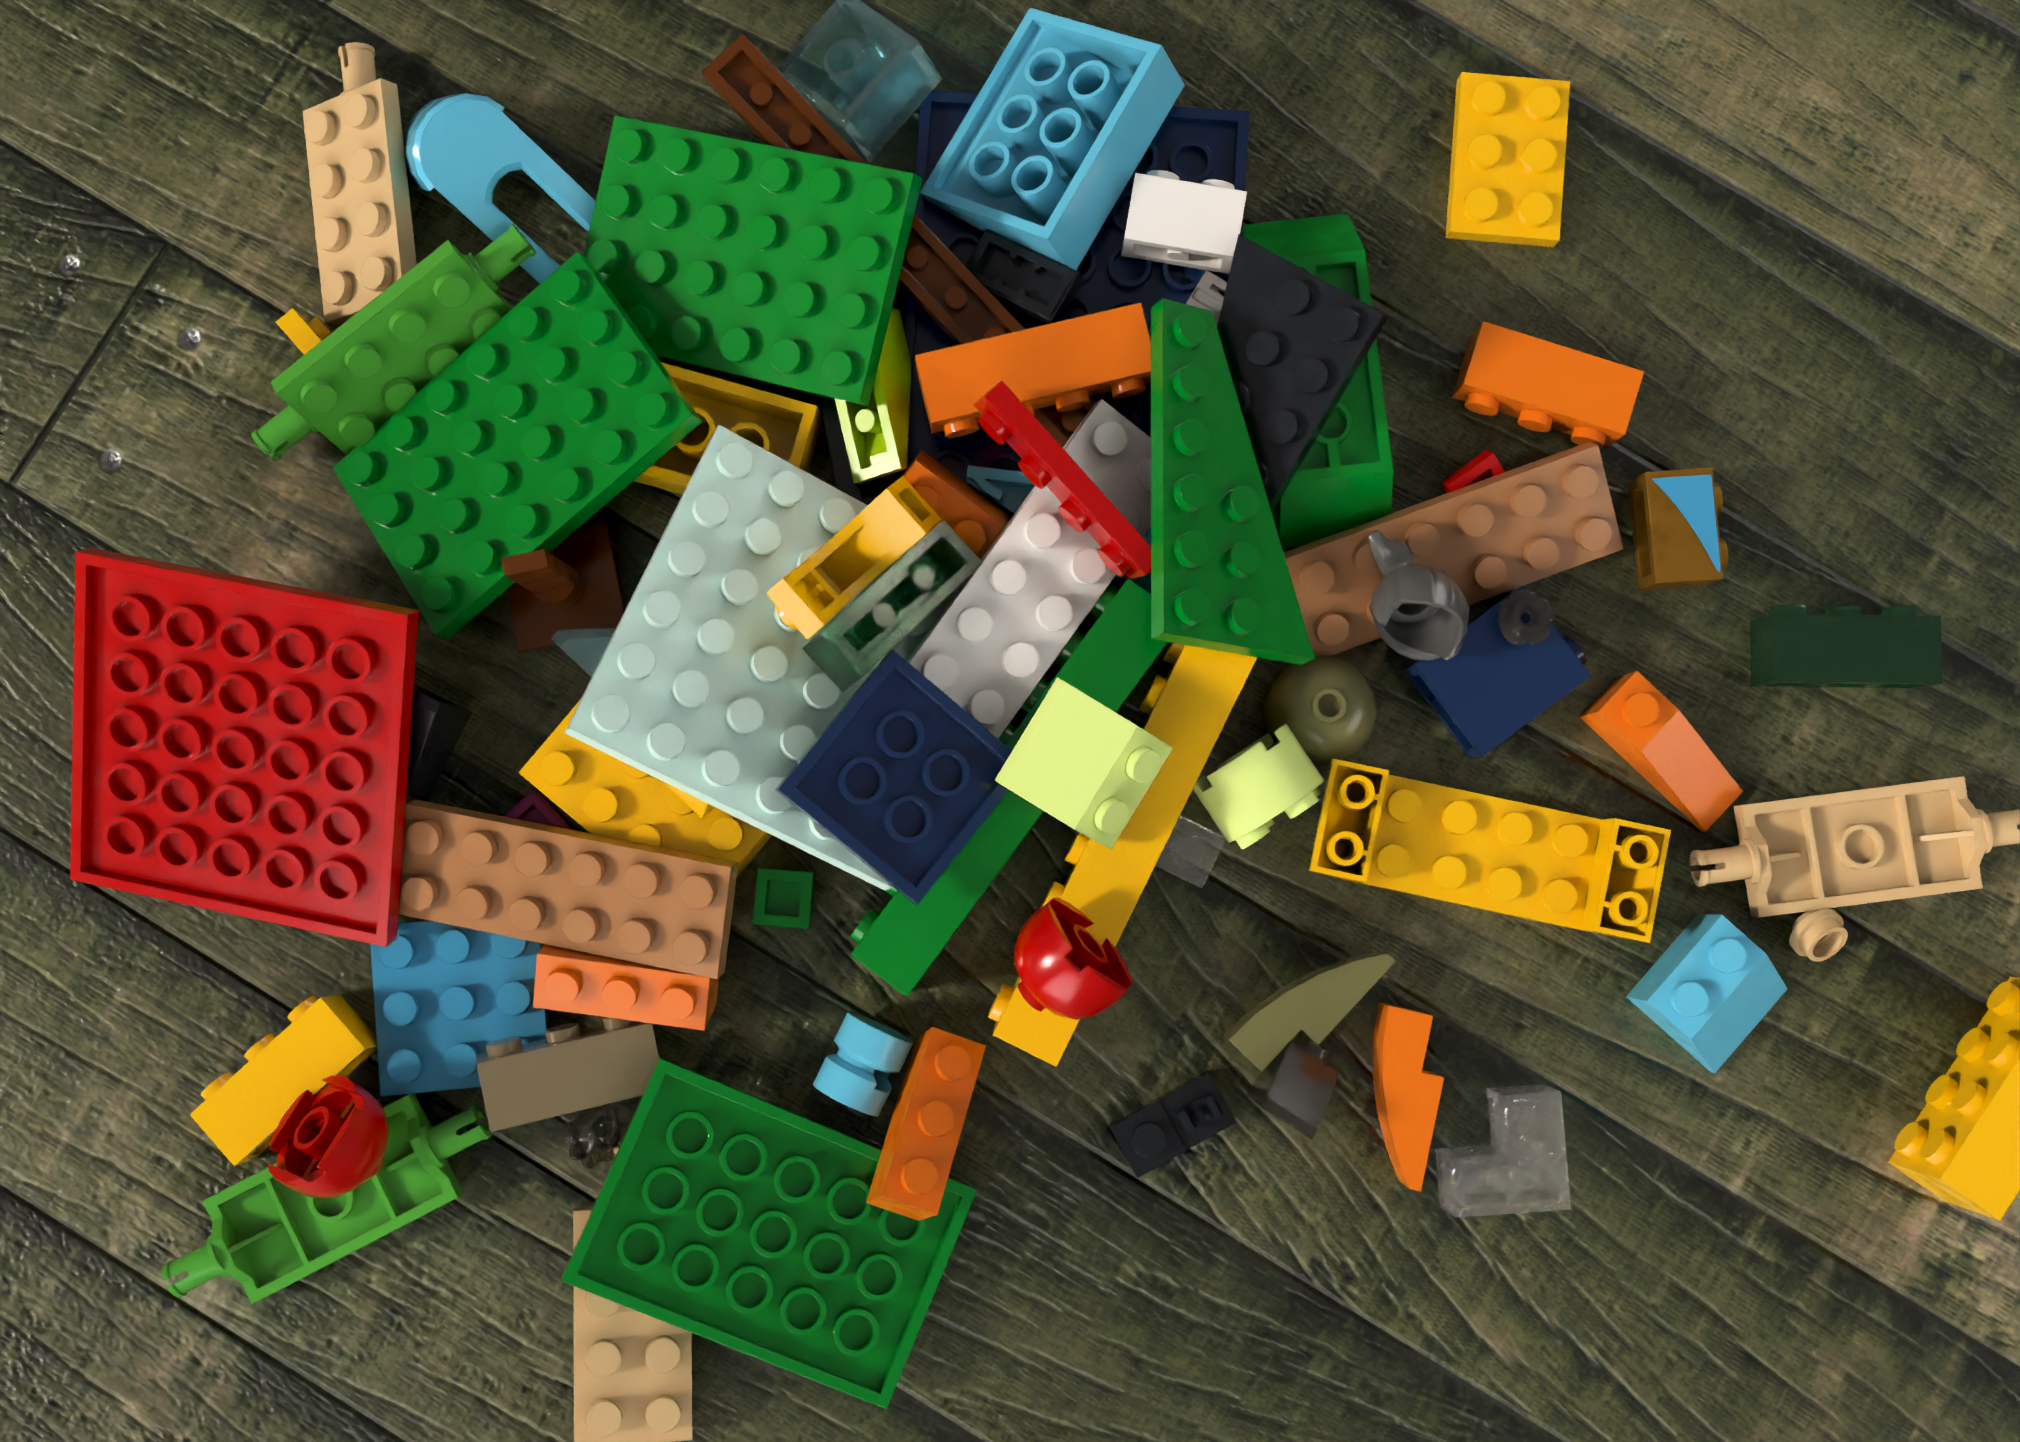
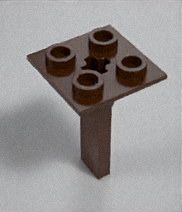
M607 522L579 527L550 553L542 549L501 558L504 576L515 582L506 591L519 653L615 632L625 610Z

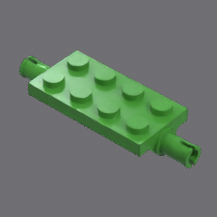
M514 224L509 226L506 232L476 256L472 252L462 255L449 240L444 242L271 381L276 395L286 402L288 406L261 428L251 433L255 443L266 455L269 454L270 458L274 461L279 460L282 454L311 431L322 433L346 455L356 447L365 445L374 436L375 430L395 412H398L414 395L513 309L498 292V289L501 288L498 282L530 256H534L537 253L533 246Z
M412 1093L383 1107L389 1125V1137L384 1161L379 1171L358 1188L339 1197H309L278 1182L269 1173V1168L267 1167L203 1200L204 1206L212 1220V1235L207 1238L205 1245L162 1266L163 1281L185 1271L188 1272V1276L167 1286V1289L173 1296L181 1298L189 1291L220 1275L224 1277L232 1276L243 1285L251 1304H254L464 1195V1192L448 1162V1157L492 1136L488 1121L469 1131L465 1129L467 1125L485 1117L486 1114L479 1105L473 1104L461 1113L435 1126H431L416 1094Z

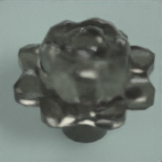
M604 1105L572 1112L571 1117L573 1121L566 1123L562 1133L564 1143L570 1146V1158L581 1160L582 1165L586 1169H593L600 1161L608 1162L613 1160V1148L621 1140L619 1121L614 1108H604Z

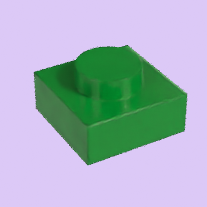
M757 868L752 924L811 929L816 873Z

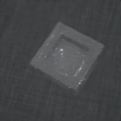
M1180 815L1155 866L1202 889L1226 839L1224 836Z

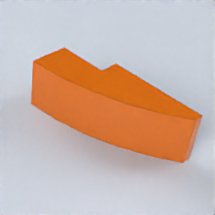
M1378 1002L1373 1034V1084L1377 1114L1385 1146L1398 1180L1409 1189L1421 1192L1444 1077L1431 1071L1422 1070L1433 1015Z

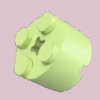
M1286 723L1278 727L1274 732L1278 741L1275 742L1269 733L1218 765L1216 767L1218 770L1208 775L1207 779L1205 776L1199 778L1193 788L1227 842L1230 843L1236 840L1241 849H1245L1270 832L1269 828L1275 824L1272 818L1285 811L1288 817L1292 819L1319 801L1318 797L1322 794L1318 786L1324 782V779Z

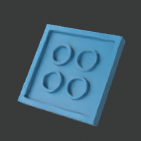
M434 921L399 923L397 939L390 945L383 947L370 944L381 1096L481 1087L476 1065V1055L487 1052V1043L514 1036H520L522 1044L546 1039L544 1031L552 1028L550 1010L533 1007L537 953L544 944Z

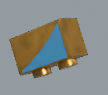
M1713 468L1645 472L1629 482L1628 489L1638 592L1705 587L1724 579L1723 571H1725L1728 564V548L1725 540L1719 538L1717 518L1722 511L1723 497L1719 484L1714 483Z

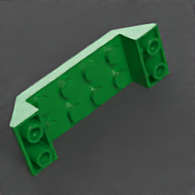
M1349 214L1243 225V237L1372 307L1365 249ZM1376 339L1273 511L1276 529L1283 550L1295 549L1391 514L1393 463Z

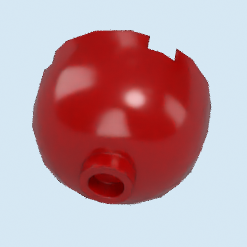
M1058 897L1052 898L1045 906H1041L1035 911L1020 930L1014 949L1015 967L1022 980L1018 984V989L1026 1002L1035 1010L1042 1012L1046 1008L1055 1015L1079 1020L1097 1015L1114 1005L1129 990L1128 988L1132 985V977L1127 965L1109 939L1106 938L1101 946L1085 929L1094 923L1072 904Z
M329 1076L322 1079V1081L330 1086L323 1088L314 1096L312 1092L306 1090L294 1101L281 1118L269 1149L278 1153L276 1166L268 1164L269 1173L278 1182L309 1197H339L358 1188L366 1180L372 1178L383 1164L389 1137L388 1120L382 1105L363 1087L348 1077Z

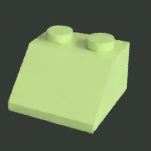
M1057 677L995 778V781L1074 830L1112 849L1173 747Z

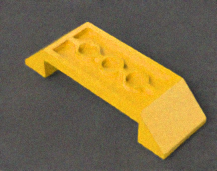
M1331 759L1309 871L1364 885L1566 928L1650 943L1671 830L1617 818H1592L1389 775V770Z

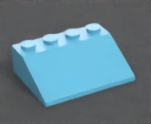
M1029 8L920 191V195L930 203L983 232L986 229L1077 270L1185 84L1162 45Z

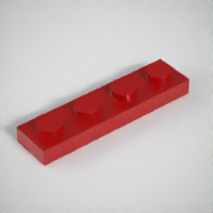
M1002 380L987 391L974 404L976 409L982 414L978 417V421L984 431L997 443L1003 445L1007 442L1022 459L1018 462V466L1023 474L1038 488L1043 489L1047 486L1062 503L1058 507L1062 517L1076 531L1083 533L1086 530L1101 546L1097 551L1100 559L1112 572L1120 577L1126 574L1130 579L1146 576L1151 571V546Z

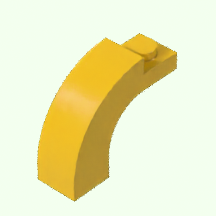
M902 476L886 488L815 553L782 578L766 594L775 603V610L781 620L790 628L799 630L808 640L942 519L905 477Z

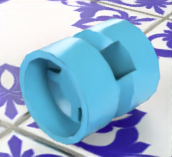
M848 1011L834 1039L839 1050L837 1054L826 1056L813 1086L823 1094L850 1108L878 1117L893 1087L888 1076L890 1073L900 1072L914 1042L875 1020Z

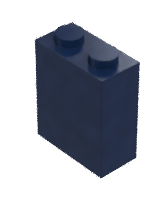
M1523 585L1505 595L1468 623L1467 634L1456 656L1449 660H1444L1443 658L1430 661L1417 660L1403 670L1469 759L1482 757L1591 677L1584 667L1587 660L1581 648L1570 637L1565 636L1562 638L1550 622L1552 612L1549 606L1537 593L1533 591L1528 593Z

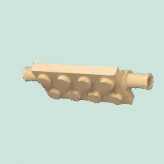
M360 42L346 43L345 47L340 46L338 48L344 92L337 97L303 111L324 321L327 324L341 326L417 265L398 87L395 83L382 78H376L375 49L369 44Z
M1964 776L1737 805L1733 807L1739 846L1702 851L1693 850L1690 854V866L1714 864L1712 869L1691 871L1692 878L1699 887L1706 886L1707 884L1745 879L1751 917L1758 918L1982 889L1979 865L1984 854L1990 852L1992 847L2020 844V828L2017 829V825L2020 824V809L1985 813L1981 809H1976L1968 799Z
M620 1145L613 1146V1153H615V1156ZM593 1206L574 1207L573 1250ZM574 1286V1442H675L692 1440V1333Z

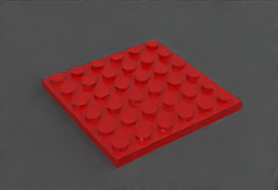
M95 548L76 551L70 880L383 947L390 945L397 939L419 610Z

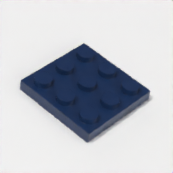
M891 650L884 656L775 790L910 902L918 905L1008 792L1009 789L996 782L995 778L1012 750L896 651Z

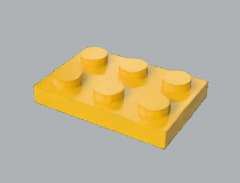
M1461 72L1456 84L1445 238L1554 247L1560 241L1570 81Z

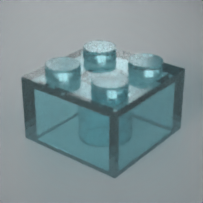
M836 0L777 68L852 149L869 162L942 80L939 72L917 39L860 0Z

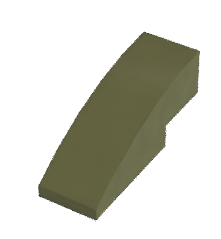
M1376 951L1346 958L1313 970L1279 988L1259 1002L1230 1027L1223 1036L1253 1065L1263 1071L1299 1031L1311 1042L1319 1045L1396 961L1388 953Z

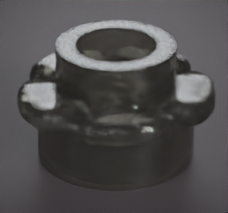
M1530 590L1516 591L1511 595L1509 601H1504L1500 604L1497 611V622L1503 636L1510 643L1517 646H1523L1526 643L1537 645L1543 642L1551 633L1549 624L1554 619L1553 608L1548 600L1545 598L1539 599L1535 592ZM1523 613H1528L1531 616V621L1528 624L1523 623L1521 620Z

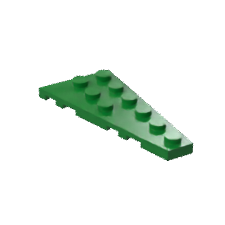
M1162 298L1150 308L1151 639L1303 665L1315 660L1213 313L1210 310Z

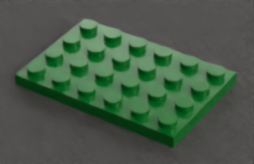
M614 116L584 257L592 263L657 357L869 407L922 178L910 172Z
M577 251L414 395L398 412H395L375 430L374 436L365 445L353 449L333 467V470L434 634L450 639L515 583L504 576L501 558L542 549L550 553L703 421L592 263Z
M659 1057L565 1268L561 1281L887 1409L977 1189L948 1176L938 1214L921 1221L867 1204L866 1201L882 1151L881 1148Z

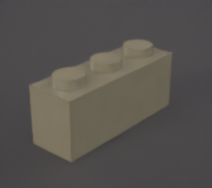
M602 1017V1026L580 1030L579 1023L563 1024L545 1030L546 1039L522 1044L520 1036L503 1038L487 1043V1052L476 1055V1065L490 1132L642 1096L659 1059L652 1024Z

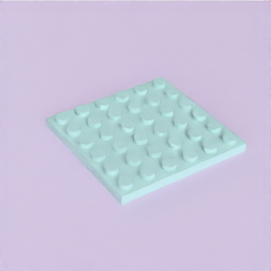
M718 425L569 722L565 734L885 891L893 888L889 883L775 789L889 651H896L906 661L910 658L972 572L929 540L922 537L807 640L799 630L790 628L781 620L775 610V603L766 593L829 541L868 505L725 427Z

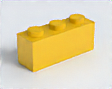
M340 994L320 997L319 999L316 995H312L301 1002L287 1016L291 1024L277 1037L271 1033L260 1039L244 1054V1057L249 1061L234 1075L230 1072L224 1073L202 1091L201 1096L205 1101L190 1116L234 1167L256 1159L270 1147L272 1136L281 1118L303 1092L309 1090L313 1093V1096L316 1095L323 1088L330 1086L322 1081V1079L329 1076H349L377 1050V1036Z

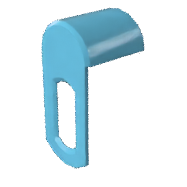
M465 93L431 100L414 113L403 133L407 176L417 189L431 191L435 188L492 241L496 240L509 229V226L514 224L537 252L519 266L541 284L561 265L553 260L492 203L493 190L498 181L509 172L522 169L587 232L590 229L596 201L502 112L505 107L491 98Z

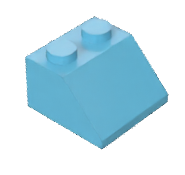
M1698 913L1626 997L1710 1072L1716 1073L1786 992L1787 987L1767 954L1721 914Z

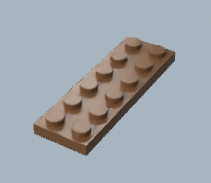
M1587 442L1286 551L1284 556L1314 656H1332L1381 638L1375 628L1373 615L1369 609L1372 593L1384 577L1372 555L1368 535L1372 531L1378 530L1387 538L1402 539L1411 552L1413 563L1444 571L1458 585L1468 605L1623 550V545L1599 446L1592 442Z
M414 799L407 802L405 808L399 915L718 979L725 973L738 862Z

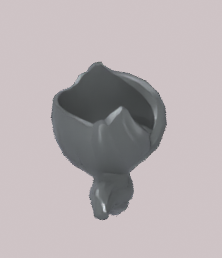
M1378 530L1372 531L1368 535L1372 555L1384 576L1381 583L1373 591L1369 606L1377 632L1393 650L1413 660L1430 661L1438 658L1449 660L1456 656L1467 634L1469 605L1458 585L1442 570L1413 563L1411 552L1402 539L1387 538Z

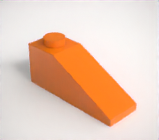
M1638 671L1616 677L1580 715V718L1701 832H1706L1743 792L1681 711Z

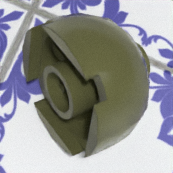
M1327 655L1314 656L1315 660L1303 665L1292 663L1283 668L1270 684L1262 706L1266 732L1276 742L1278 738L1274 732L1278 727L1286 723L1315 767L1330 765L1331 759L1344 761L1358 753L1371 736L1377 715L1375 694L1365 675L1348 661Z

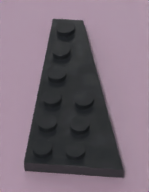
M1238 234L1217 330L1271 512H1273L1388 317L1381 311Z

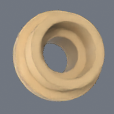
M1824 908L1807 911L1794 922L1789 945L1800 956H1807L1815 962L1823 961L1835 955L1844 946L1848 932L1843 927V918L1834 909Z

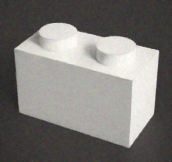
M1151 170L1146 175L1135 173L1121 256L1229 274L1238 234L1241 231L1247 191L1235 190L1234 185L1217 179L1204 180L1201 184L1181 181L1176 174L1164 170Z

